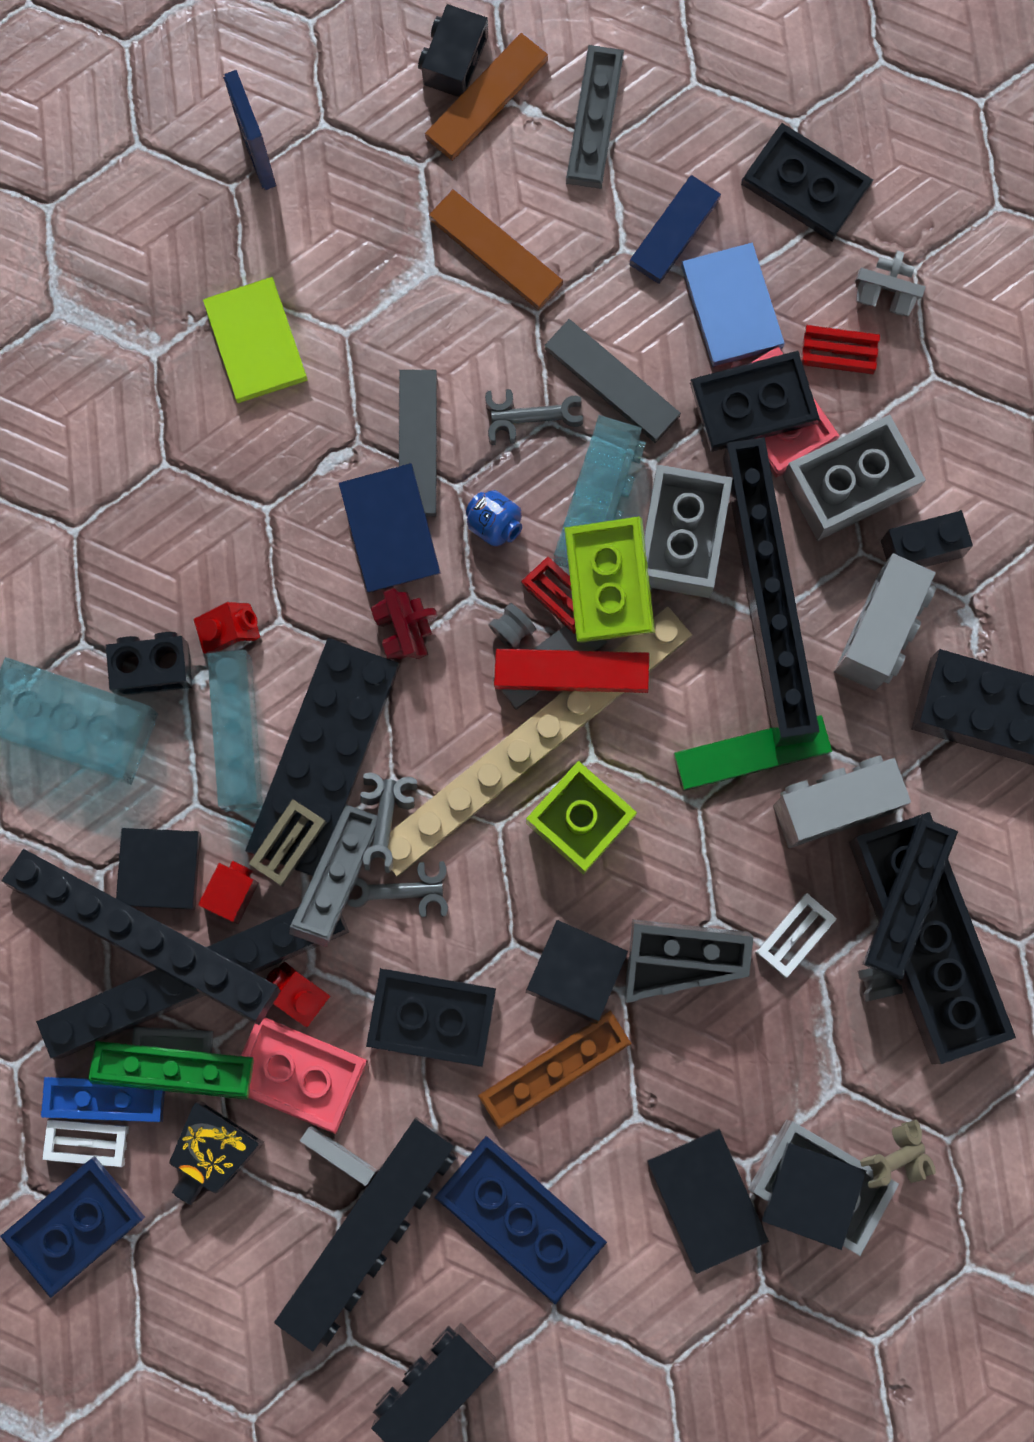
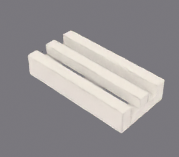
M806 893L755 953L766 960L772 968L780 972V975L787 978L837 918ZM808 905L813 910L773 956L768 952L770 948ZM820 915L824 921L787 965L782 964L780 960Z
M48 1119L42 1160L85 1164L95 1156L102 1165L123 1167L125 1165L124 1152L127 1148L126 1135L129 1132V1126ZM56 1128L117 1134L116 1141L55 1136ZM54 1144L114 1149L115 1156L53 1152Z

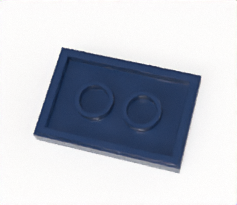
M234 70L225 73L223 79L237 124L261 187L264 190L276 187L264 140L238 72Z
M412 463L339 482L368 593L441 574Z
M94 1156L0 1237L46 1294L52 1298L141 1222L145 1216Z

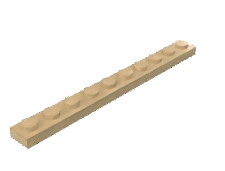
M666 607L653 618L655 633L633 635L613 651L649 652V672L692 637L691 632L669 607ZM563 691L390 832L388 849L393 856L392 871L399 877L624 692Z

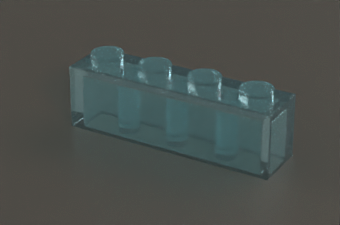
M601 415L598 416L554 553V562L558 566L569 569L565 527L623 518L624 511L618 510L622 497L629 498L635 480L634 476L629 475L633 462L640 464L646 442L640 441L641 427Z
M246 650L207 653L218 806L225 812L260 809L263 806L252 658Z

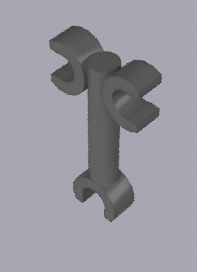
M506 389V401L503 404L493 402L491 391H487L485 395L486 407L491 412L492 424L488 430L491 445H496L495 435L501 430L508 432L510 444H515L516 428L513 424L563 420L565 424L571 427L583 425V415L572 416L568 412L571 407L581 406L582 400L579 396L566 398L562 405L512 409L513 393L511 389Z
M365 773L363 775L364 785L374 786L376 790L370 793L361 792V803L365 805L379 803L373 846L365 851L363 864L365 870L370 871L371 861L374 858L380 857L385 860V873H390L393 868V856L388 849L394 805L396 803L398 807L407 810L414 808L415 799L403 796L401 793L405 790H417V780L413 777H404L396 782L392 779L382 780L375 773Z
M440 861L438 875L429 877L425 874V863L419 862L417 871L423 882L368 885L363 879L357 878L354 886H360L363 893L361 898L357 900H347L348 906L360 908L369 900L423 898L419 904V913L422 918H427L426 908L431 902L439 903L441 906V916L447 917L448 904L443 898L442 883L447 875V867L444 861Z

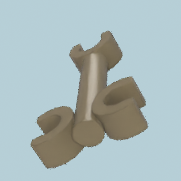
M917 1119L902 1123V1126L892 1128L893 1138L901 1149L886 1157L876 1154L861 1160L862 1167L869 1165L873 1171V1180L868 1182L869 1188L873 1189L888 1185L891 1181V1172L904 1165L910 1183L925 1180L926 1176L936 1173L933 1161L927 1154H924L925 1146L921 1142L922 1130Z

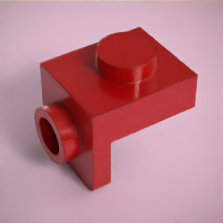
M226 602L193 619L204 654H215L240 641H255L260 638L257 617L249 603Z
M285 961L280 967L273 969L266 978L267 981L277 985L281 990L273 1004L306 1028L331 997Z

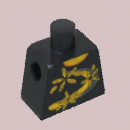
M196 1102L191 1109L169 1161V1164L183 1173L172 1193L180 1200L192 1205L203 1186L215 1194L221 1192L261 1148L264 1141L204 1102Z

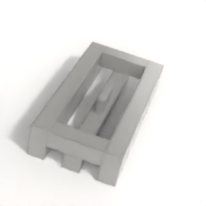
M314 1126L308 1127L300 1139V1142L365 1186L370 1183L378 1171Z

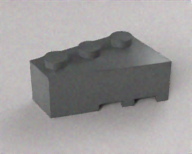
M632 919L624 995L626 1003L656 995L675 993V991L693 987H703L749 977L753 936L746 931Z

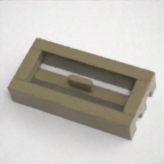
M292 800L249 865L283 887L326 824V821L295 800ZM295 813H300L302 815L269 865L267 867L263 865V860ZM309 820L312 821L314 824L280 874L275 873V870Z

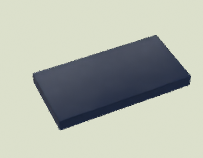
M487 1135L434 1197L555 1305L607 1243L601 1235Z

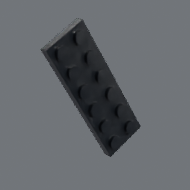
M327 638L245 851L247 853L256 854L291 801L295 800L326 821V824L295 868L296 871L314 876L345 805L348 804L400 665L398 662ZM295 813L266 856V860L271 861L301 818L302 815L300 813ZM309 820L280 865H286L314 824L312 821Z

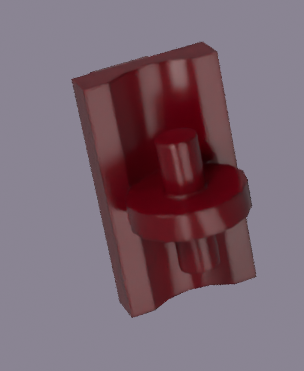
M395 588L383 592L385 599L372 606L371 611L374 621L378 626L385 627L393 623L397 633L383 640L382 645L386 657L395 660L406 657L421 659L428 656L423 637L432 634L429 622L438 617L436 609H424L421 598L410 601L408 592H397Z

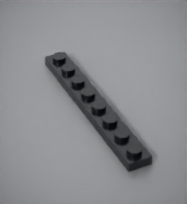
M26 849L21 851L1 880L7 887L258 1025L261 1024L281 992L277 985Z

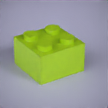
M578 761L526 818V824L584 875L633 821L637 812Z

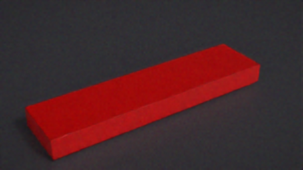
M496 649L495 689L648 693L650 653Z

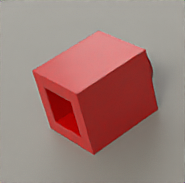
M234 861L231 862L229 867L218 863L198 906L239 925L259 882L250 878L253 870Z

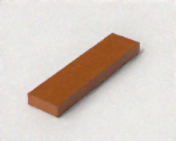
M520 33L425 133L426 140L453 161L548 61V54L523 33Z
M454 189L429 214V220L538 311L563 285V279Z
M610 1010L601 1016L598 1024L591 1022L479 1094L478 1097L498 1129H500L632 1043Z

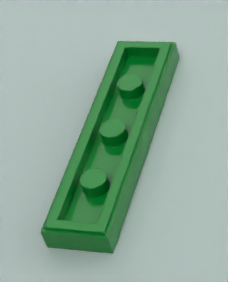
M822 715L817 716L820 732L813 742L775 747L772 728L675 752L673 756L683 791L830 754L832 748Z
M96 1041L88 1080L92 1084L248 1100L254 1059L253 1057Z

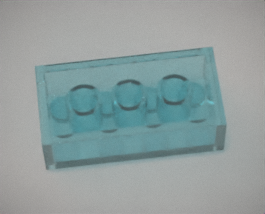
M5 657L0 669V740L132 785L158 713L149 705Z

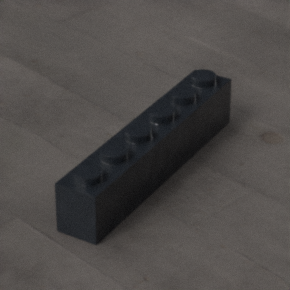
M416 1117L274 1321V1324L312 1352L319 1343L327 1347L341 1327L334 1321L344 1308L351 1312L363 1295L364 1291L358 1288L366 1274L372 1278L376 1276L387 1260L382 1251L391 1240L397 1244L411 1225L405 1218L414 1206L421 1210L434 1191L428 1186L434 1175L438 1173L444 1176L456 1159V1156L451 1153L456 1144Z

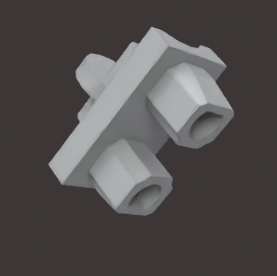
M897 250L893 260L883 257L878 259L876 268L889 271L888 275L860 268L855 280L859 282L856 302L875 307L881 288L895 292L889 312L908 317L916 300L923 297L926 286L897 278L898 274L912 278L915 269L914 266L902 263L904 252Z

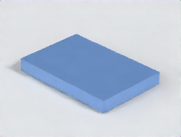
M753 242L682 261L681 268L712 367L766 353L777 346L780 349L784 347L783 336Z

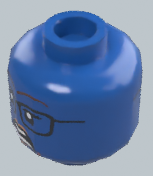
M496 490L478 493L472 498L466 508L468 529L491 546H500L505 542H513L522 530V524L520 523L522 518L521 508Z

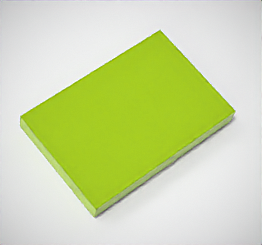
M273 277L203 299L237 403L308 381Z
M638 516L565 527L577 642L655 633L642 518Z

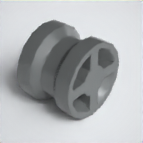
M509 603L504 608V614L499 619H493L488 624L492 632L510 649H518L520 647V640L525 635H532L536 631V627L531 620L512 603Z
M872 968L857 971L859 979L864 981L866 990L863 993L865 1002L904 993L902 985L897 983L894 977Z

